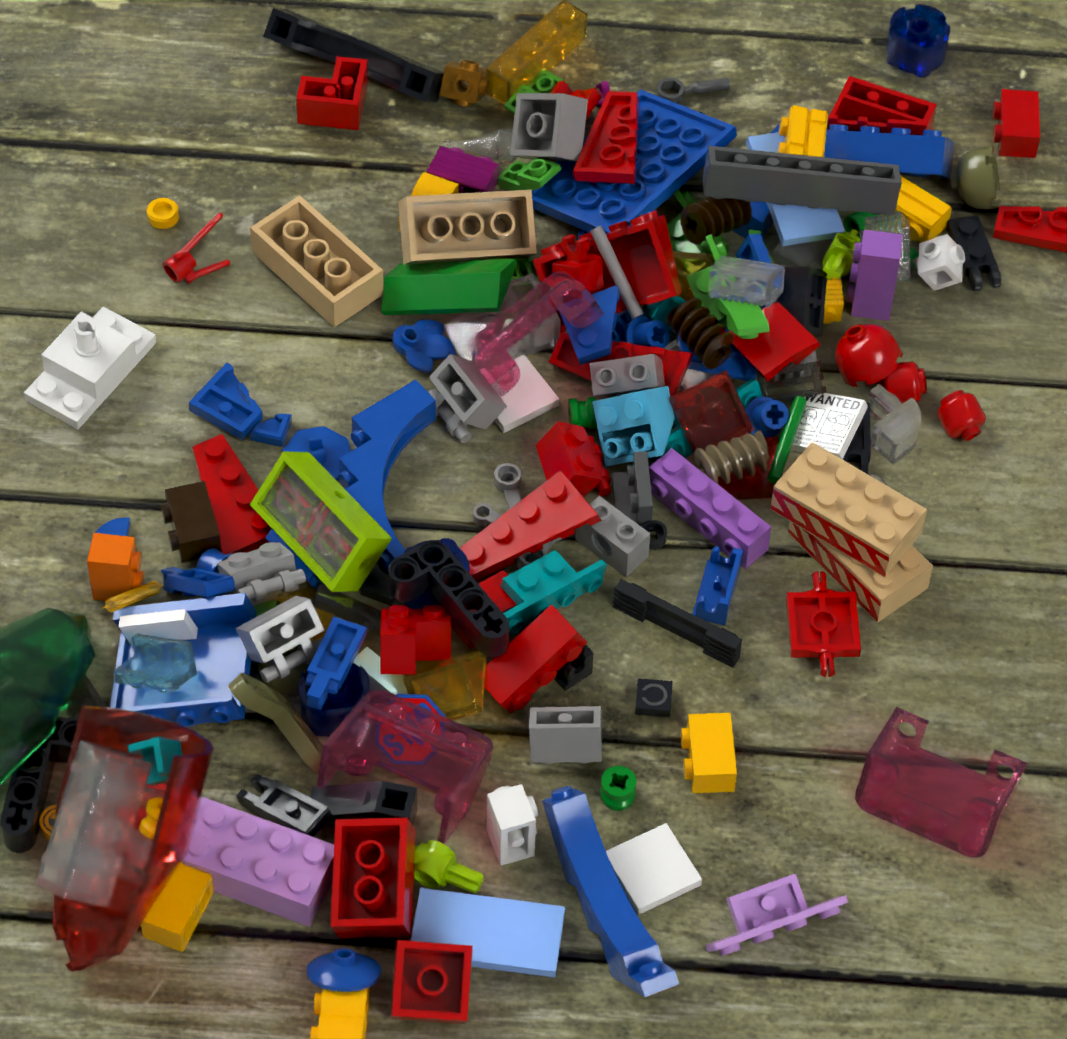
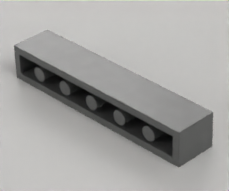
M708 146L702 176L704 196L716 199L730 198L747 202L760 201L776 203L778 205H800L813 209L830 208L844 212H870L875 215H894L902 184L899 165L718 146Z

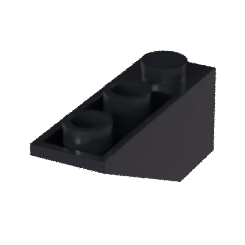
M385 781L312 787L310 798L330 808L333 817L326 824L334 826L337 819L408 818L413 826L418 809L417 787Z

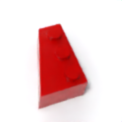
M849 76L828 117L826 130H830V124L849 126L848 131L860 132L861 126L879 127V133L891 134L892 128L911 129L910 135H923V130L933 129L937 104Z

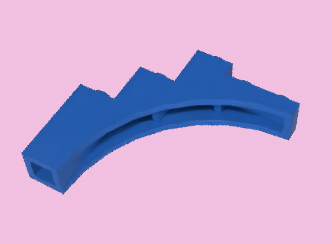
M416 379L352 417L351 439L357 448L339 458L340 474H338L340 484L392 538L378 560L379 565L383 566L387 571H389L390 563L407 551L395 536L385 513L383 496L390 470L401 451L419 432L436 420V400Z

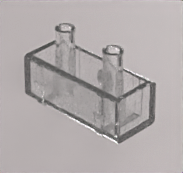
M80 740L75 759L71 762L69 769L71 772L48 846L41 858L42 865L36 881L38 885L64 898L108 907L117 879L130 881L134 884L141 882L145 873L144 862L125 858L124 854L138 809H146L148 800L151 798L167 799L166 791L146 786L153 763L122 750Z

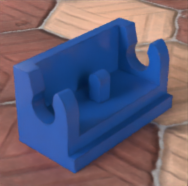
M716 546L712 549L710 560H707L693 615L707 622L725 626L740 574L743 550L733 548L730 558H725L719 554L720 547Z

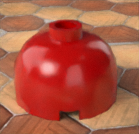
M858 324L850 327L838 342L835 350L837 368L845 384L852 387H858L856 382L865 380L867 385H871L886 378L898 367L897 358L899 356L902 358L903 356L898 343L890 331L875 324Z

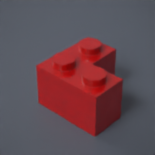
M337 56L332 79L301 76L296 97L297 124L359 130L368 88L367 59Z
M393 605L388 609H381L380 675L416 674V661H451V616L442 606L428 605L423 609H409L405 605Z

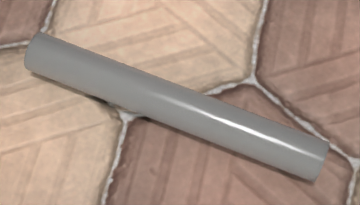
M602 225L590 230L615 285L618 286L621 298L631 318L634 319L644 314Z

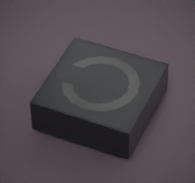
M638 678L635 714L670 717L673 681Z

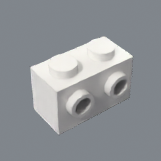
M522 784L513 787L502 786L487 794L486 830L500 866L533 857L535 853V835H537L535 817L538 816V811L534 798L526 796Z

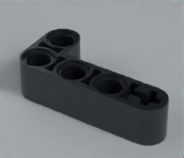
M437 540L426 541L395 558L390 563L389 592L394 599L408 602L430 591L483 655L499 657L507 651L509 647V621L444 543Z
M35 715L25 722L0 820L4 843L10 851L24 853L34 847L40 828L39 819L44 811L55 762L82 764L92 757L93 742L91 730L85 721L75 718ZM39 736H47L43 739H36ZM74 740H81L78 743H71ZM33 766L39 767L35 770H29V768ZM24 797H32L27 801H21Z

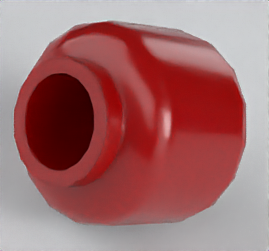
M913 361L898 363L895 371L878 381L880 396H886L889 404L893 406L920 402L922 394H927L924 368H919L917 363Z
M958 390L940 401L941 406L937 411V417L948 437L952 439L962 437L963 441L966 442L981 434L979 428L985 423L986 415L975 395Z

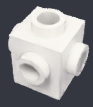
M948 234L919 243V257L916 261L918 275L934 291L962 282L965 253L963 248L956 244Z

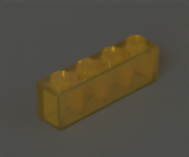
M562 0L486 68V78L489 79L487 94L505 105L522 84L528 86L543 68L549 72L586 40L587 13L566 0Z

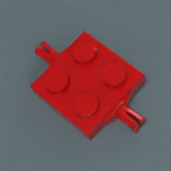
M819 571L812 573V590L806 592H787L786 607L791 658H819L821 676L826 677L828 666V677L835 675L834 658L860 657L861 642L856 592H837L827 589L826 573L821 571L819 582Z

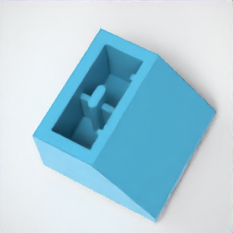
M668 386L592 401L605 467L632 462L634 452L647 451L648 458L664 454L675 420Z

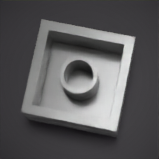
M517 93L510 156L534 160L537 157L547 161L577 162L583 149L588 99L562 93Z

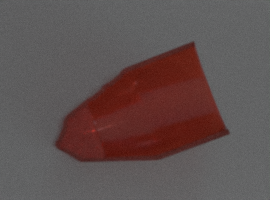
M81 707L55 813V823H61L60 846H55V858H60V881L54 882L53 930L57 941L63 940L70 960L69 963L65 964L69 971H84L120 955L187 856L214 752L211 742L196 731L145 713L109 707ZM156 737L181 741L183 755H174L168 782L155 786L147 785L142 755L129 753L128 745ZM151 798H163L154 837L151 840L140 832L139 827L142 819L148 815L146 811L148 800Z

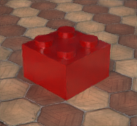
M397 940L390 1019L465 1024L468 1020L473 945Z

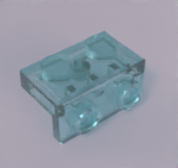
M136 634L132 637L134 656L113 670L116 683L131 685L132 688L156 689L161 693L175 692L180 689L181 685L197 675L191 642Z

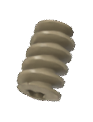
M757 431L754 436L752 434H745L742 440L738 437L732 438L730 444L727 441H721L717 447L715 445H708L705 451L697 448L694 451L696 468L718 484V477H721L725 484H729L730 473H733L736 479L740 481L743 478V469L747 471L750 477L755 476L756 465H758L762 473H766L768 471L769 453L762 432Z

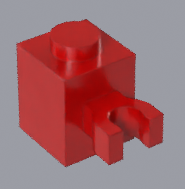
M569 234L562 238V247L566 256L552 263L554 294L580 299L604 287L602 256L587 253L590 246L589 238L583 237L576 240V244L575 235Z

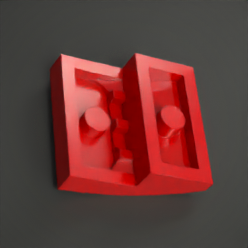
M779 302L762 309L768 321L770 332L758 333L759 336L753 339H741L735 333L729 331L734 337L731 345L767 382L790 362L797 366L820 346V343Z

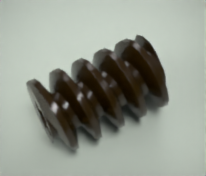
M710 196L696 203L688 204L681 214L682 231L689 242L694 245L707 241L706 236L710 234L713 237H719L723 233L738 229L742 224L747 225L752 217L751 204L740 199H716Z
M692 298L676 306L669 313L665 321L666 324L671 326L673 332L679 335L681 341L687 344L690 351L695 352V356L698 360L702 361L707 369L717 368L729 358L732 352L730 345L734 337L729 332L725 333V326L717 324V317L710 315L709 308L702 306V301L699 298Z

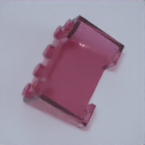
M556 271L549 275L470 340L468 354L471 360L501 397L510 391L520 378V369L507 351L557 310H559L568 323L577 328H586L604 315L594 297L570 273Z
M896 707L868 751L855 792L857 804L869 814L965 856L977 858L985 855L1020 785L1028 763L994 749L985 775L921 748L929 721ZM907 722L913 725L916 735L907 736L903 734L898 727L899 723ZM1000 764L1011 767L1014 771L1012 778L1002 777L997 772L996 767Z

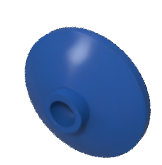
M341 948L313 959L307 966V977L314 985L326 990L337 992L358 991L378 982L381 977V966L372 957L356 953L351 949Z

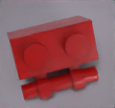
M558 421L535 445L546 480L561 471L583 497L593 488H597L598 494L601 497L611 493L609 485L611 477L609 471L603 467L601 448L595 443L592 436H587L584 427Z

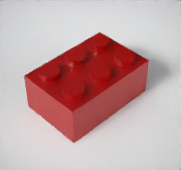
M408 818L335 820L330 927L339 938L412 937L416 830Z

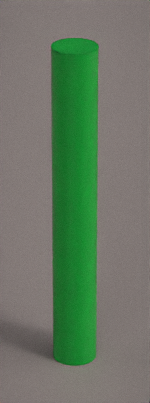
M795 396L793 399L788 421L784 426L767 476V480L771 483L776 484L782 477L807 402L802 396Z

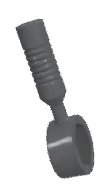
M665 78L657 85V96L680 104L684 99V93L703 94L729 90L730 82L728 78L695 82L691 86L684 87L683 83L676 78ZM674 89L678 94L667 95L662 90Z

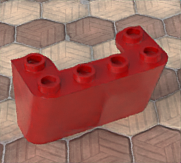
M657 210L631 219L630 226L627 220L608 226L610 232L606 233V236L639 305H649L682 293L665 214L658 216ZM591 232L579 236L580 239L583 237L589 238L588 254L601 256ZM562 241L541 249L542 256L533 259L558 334L567 331L558 306L578 299L554 294L552 263L566 256L562 247ZM603 258L604 287L591 294L616 286ZM621 295L620 301L617 302L616 313L627 310Z

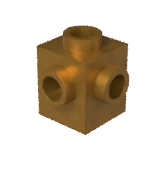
M461 60V63L451 61L444 68L440 96L454 99L453 103L460 106L470 107L472 103L476 104L481 100L482 96L486 97L488 92L489 79L485 78L487 69L479 68V63L471 60Z

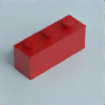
M551 604L509 643V647L503 655L493 658L475 677L493 698L512 714L515 710L525 707L531 700V695L541 686L552 682L557 675V671L567 662L575 660L588 642Z

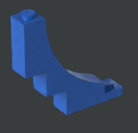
M572 786L552 791V797L542 800L565 880L577 888L588 928L600 937L611 977L643 997L679 985L675 970L663 963L658 944L650 936L635 913L615 874L598 833L586 794L577 789H572Z

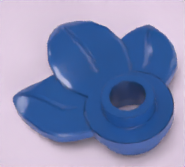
M424 319L417 321L413 326H399L392 336L394 349L399 354L406 356L408 363L413 368L424 373H431L433 360L446 359L449 354H456L452 342L442 335L445 326L435 320Z

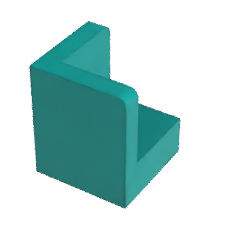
M156 737L128 745L129 753L142 755L147 785L155 786L186 778L181 741Z

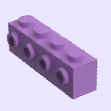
M671 448L649 467L652 495L715 546H719L720 550L729 557L733 548L742 549L741 566L744 569H747L768 550L771 526Z

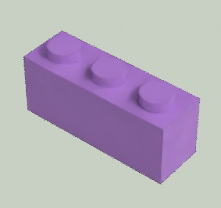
M863 230L862 242H855L853 261L858 263H852L849 282L855 284H848L846 302L852 303L851 316L889 321L900 263L903 234Z

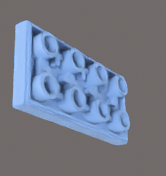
M779 132L749 136L746 145L748 150L777 152L779 142L784 143V136H779ZM767 202L782 246L834 239L837 233H844L845 231L837 209H813L807 206L778 205Z
M420 888L411 941L473 945L471 967L555 978L565 906Z

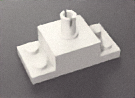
M102 307L94 317L81 311L41 354L44 371L24 392L25 401L78 430L157 343L156 334L105 307Z

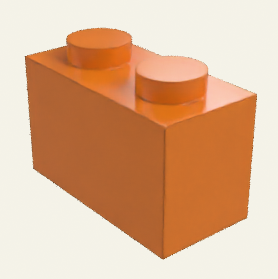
M93 533L87 558L93 600L106 601L109 598L144 585V571H140L142 553L136 550L135 537Z

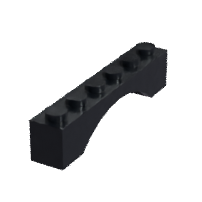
M272 9L263 37L334 63L337 56L367 59L368 77L421 101L438 102L443 71L288 9Z

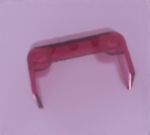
M382 690L370 691L365 694L323 744L316 787L323 789L338 770L352 776H364L371 773L379 765L438 792L435 796L434 808L438 814L443 816L438 842L445 844L469 812L490 763L493 742L484 734Z

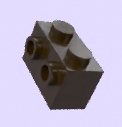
M205 481L165 489L166 503L161 504L162 516L165 524L171 523L173 530L168 531L169 542L172 551H179L181 563L198 560L204 552L212 548L218 549L221 552L220 534Z

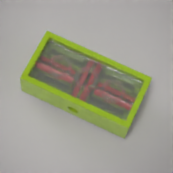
M283 451L250 503L251 507L331 592H358L392 540L389 534L309 452Z

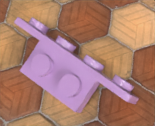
M796 874L788 875L725 898L738 933L705 946L707 952L718 950L720 956L741 949L739 942L752 938L754 944L774 937L772 930L785 926L788 932L808 925L806 918L818 914L820 919L840 913L839 906L848 903L847 896L835 897L807 907Z

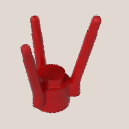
M218 213L180 251L162 263L164 271L172 281L179 283L184 279L187 284H190L201 276L230 265L229 260H224L194 271L193 268L197 264L194 257L189 253L223 218V213Z

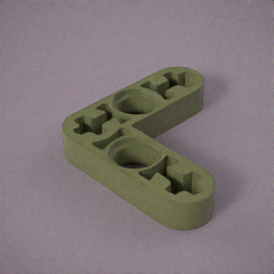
M242 672L228 684L231 693L239 702L247 708L272 719L311 770L321 775L333 764L334 761L294 706L280 691Z

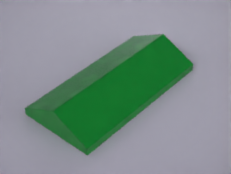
M515 259L443 261L414 265L399 263L384 278L381 312L383 315L500 312L517 262Z

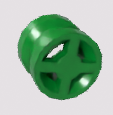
M588 397L586 401H578L576 398L568 399L569 424L597 430L592 401H596V398Z
M613 766L608 768L601 777L600 799L611 810L622 811L628 809L635 800L637 779L629 768ZM615 784H621V785H624L625 787H623V788H621V787H616Z

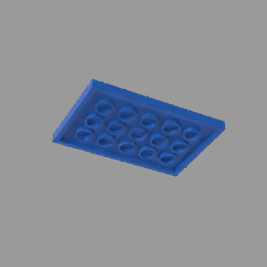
M640 89L637 92L639 116L635 184L575 181L573 169L576 162L558 161L556 163L560 164L561 170L541 188L532 191L533 209L586 232H590V230L602 225L606 234L610 232L608 226L627 220L630 226L631 219L656 210L705 165L708 146L726 147L737 137L736 127ZM588 135L583 140V146L587 140Z

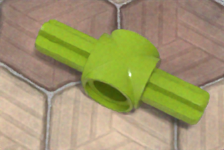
M852 229L851 232L837 233L822 261L823 271L827 273L826 278L828 280H832L833 277L839 279L841 276L849 274L851 265L854 263L855 242L861 241V238L857 236V230Z
M429 840L427 844L415 845L414 879L418 883L431 889H438L439 886L444 887L450 883L471 893H476L481 889L484 881L483 874L458 864L455 853L448 846L435 840Z

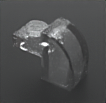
M878 384L870 390L868 398L870 414L878 420L873 425L871 445L890 463L895 464L909 454L916 445L921 422V411L913 398L902 404L895 394L889 393Z

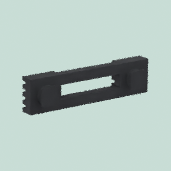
M621 579L614 588L613 608L641 622L646 619L702 647L704 654L732 668L739 660L742 639L735 633L725 628H719L647 592L645 588L635 583H629Z

